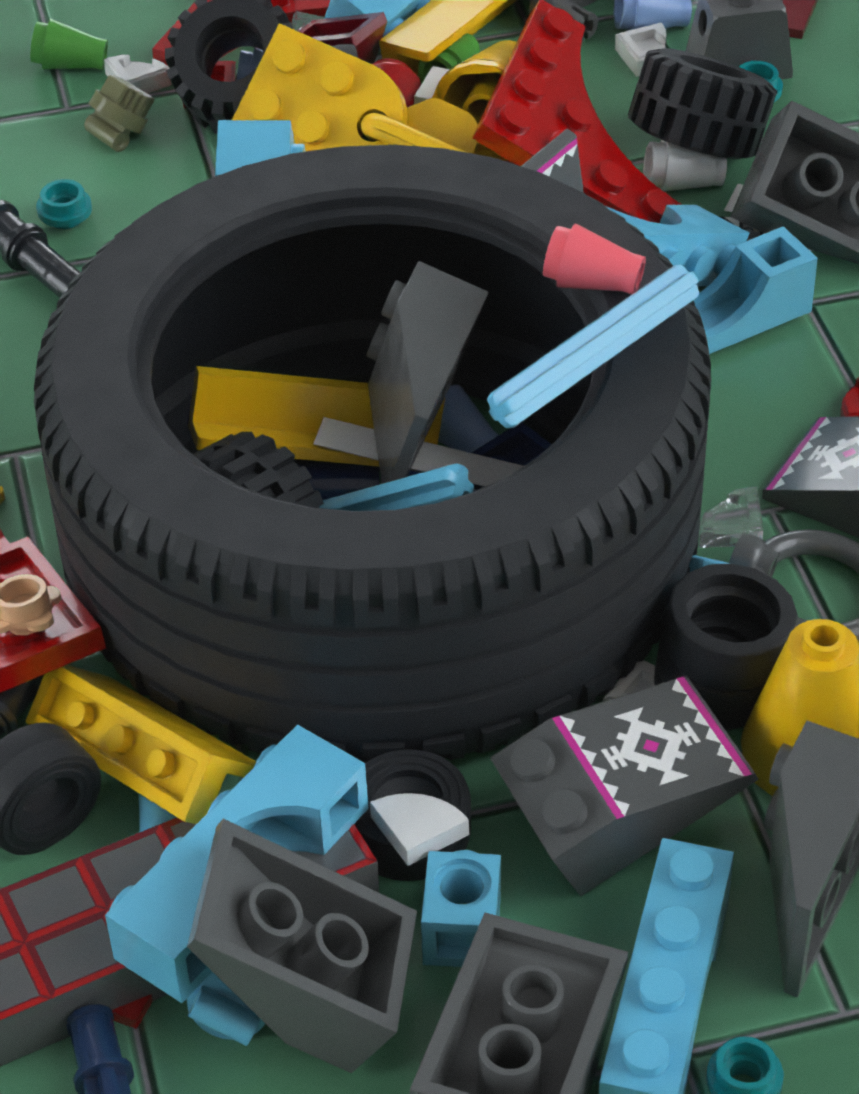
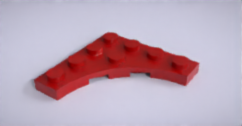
M539 0L526 21L472 139L513 164L522 166L568 128L577 136L584 194L619 212L646 221L660 223L666 205L682 204L662 191L632 164L610 137L598 118L589 99L581 70L580 51L586 26L573 19L565 10L556 8L544 0Z

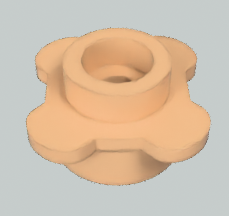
M29 574L14 576L1 582L0 634L10 630V632L16 635H30L49 628L54 623L51 613L53 606L61 601L59 589L54 586H46L42 578Z

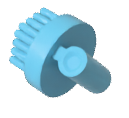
M213 972L187 998L189 1011L187 1016L192 1018L201 1029L215 1037L235 1040L247 1046L253 1035L265 1025Z

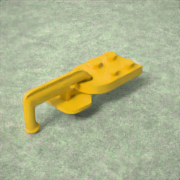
M280 23L232 120H291L295 144H305V151L341 146L405 145L445 148L475 154L480 144L472 139L478 123L469 112L438 98H430L407 107L399 87L380 68ZM363 134L368 138V141L364 140Z

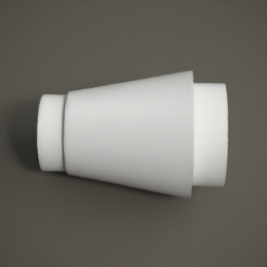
M664 140L648 143L644 157L643 174L662 191L711 187L712 185L722 186L724 184L727 158L696 152Z

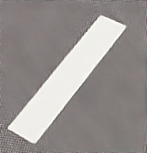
M326 417L323 418L313 443L314 445L378 460L374 429ZM424 442L411 469L426 472L458 463L468 469V480L472 484L486 487L510 476L524 466Z

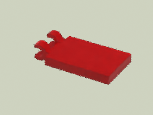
M1 529L0 583L18 575H36L45 581L46 586H54L59 589L61 601L53 606L51 613L54 623L46 630L30 635H16L10 632V630L0 634V693L106 648L101 626L27 536L9 543Z

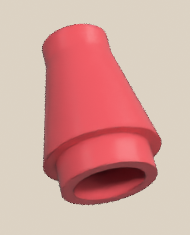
M576 223L571 229L557 226L546 251L543 276L557 280L558 288L618 291L633 294L639 289L644 274L646 257L632 253Z

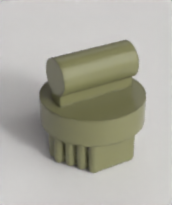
M109 75L101 90L96 89L88 103L95 109V112L86 118L84 123L85 130L116 152H121L129 144V134L131 131L141 134L148 122L145 116L151 108L154 98L116 75Z

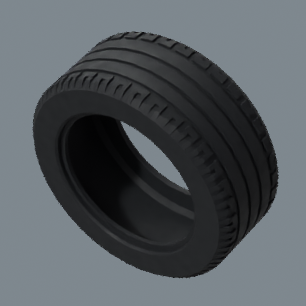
M367 145L341 146L292 153L245 165L200 182L162 202L139 217L96 252V256L91 258L82 267V272L72 279L68 285V290L58 300L57 309L51 313L47 329L41 339L34 381V407L64 576L68 587L101 626L106 648L101 650V653L108 662H112L117 673L125 680H129L133 688L141 695H148L154 703L166 710H170V712L185 721L194 723L196 727L210 735L218 734L220 740L231 745L246 744L249 751L262 753L270 745H277L296 725H299L364 763L381 754L405 749L427 751L443 758L447 757L450 760L464 758V754L472 752L485 753L494 750L497 744L510 745L550 718L590 706L595 702L597 696L605 695L611 691L616 684V680L626 678L634 670L638 661L642 662L649 654L652 645L658 643L664 633L668 604L673 587L690 572L689 564L693 555H697L712 378L708 341L700 313L694 301L524 420L552 443L539 457L510 476L473 493L435 504L397 510L345 511L308 507L277 500L244 488L208 468L193 455L199 450L195 447L188 427L196 366L369 383L376 361L366 357L368 349L380 323L383 322L389 325L391 319L381 315L386 299L396 280L405 284L408 283L418 261L489 292L458 371L451 386L460 385L466 394L487 401L489 394L632 295L618 291L558 288L557 280L544 277L543 265L546 251L557 226L571 229L576 223L632 253L645 256L646 264L639 289L671 268L673 265L669 259L660 254L659 248L652 241L646 239L638 228L626 222L625 218L573 187L538 171L493 157L445 148Z

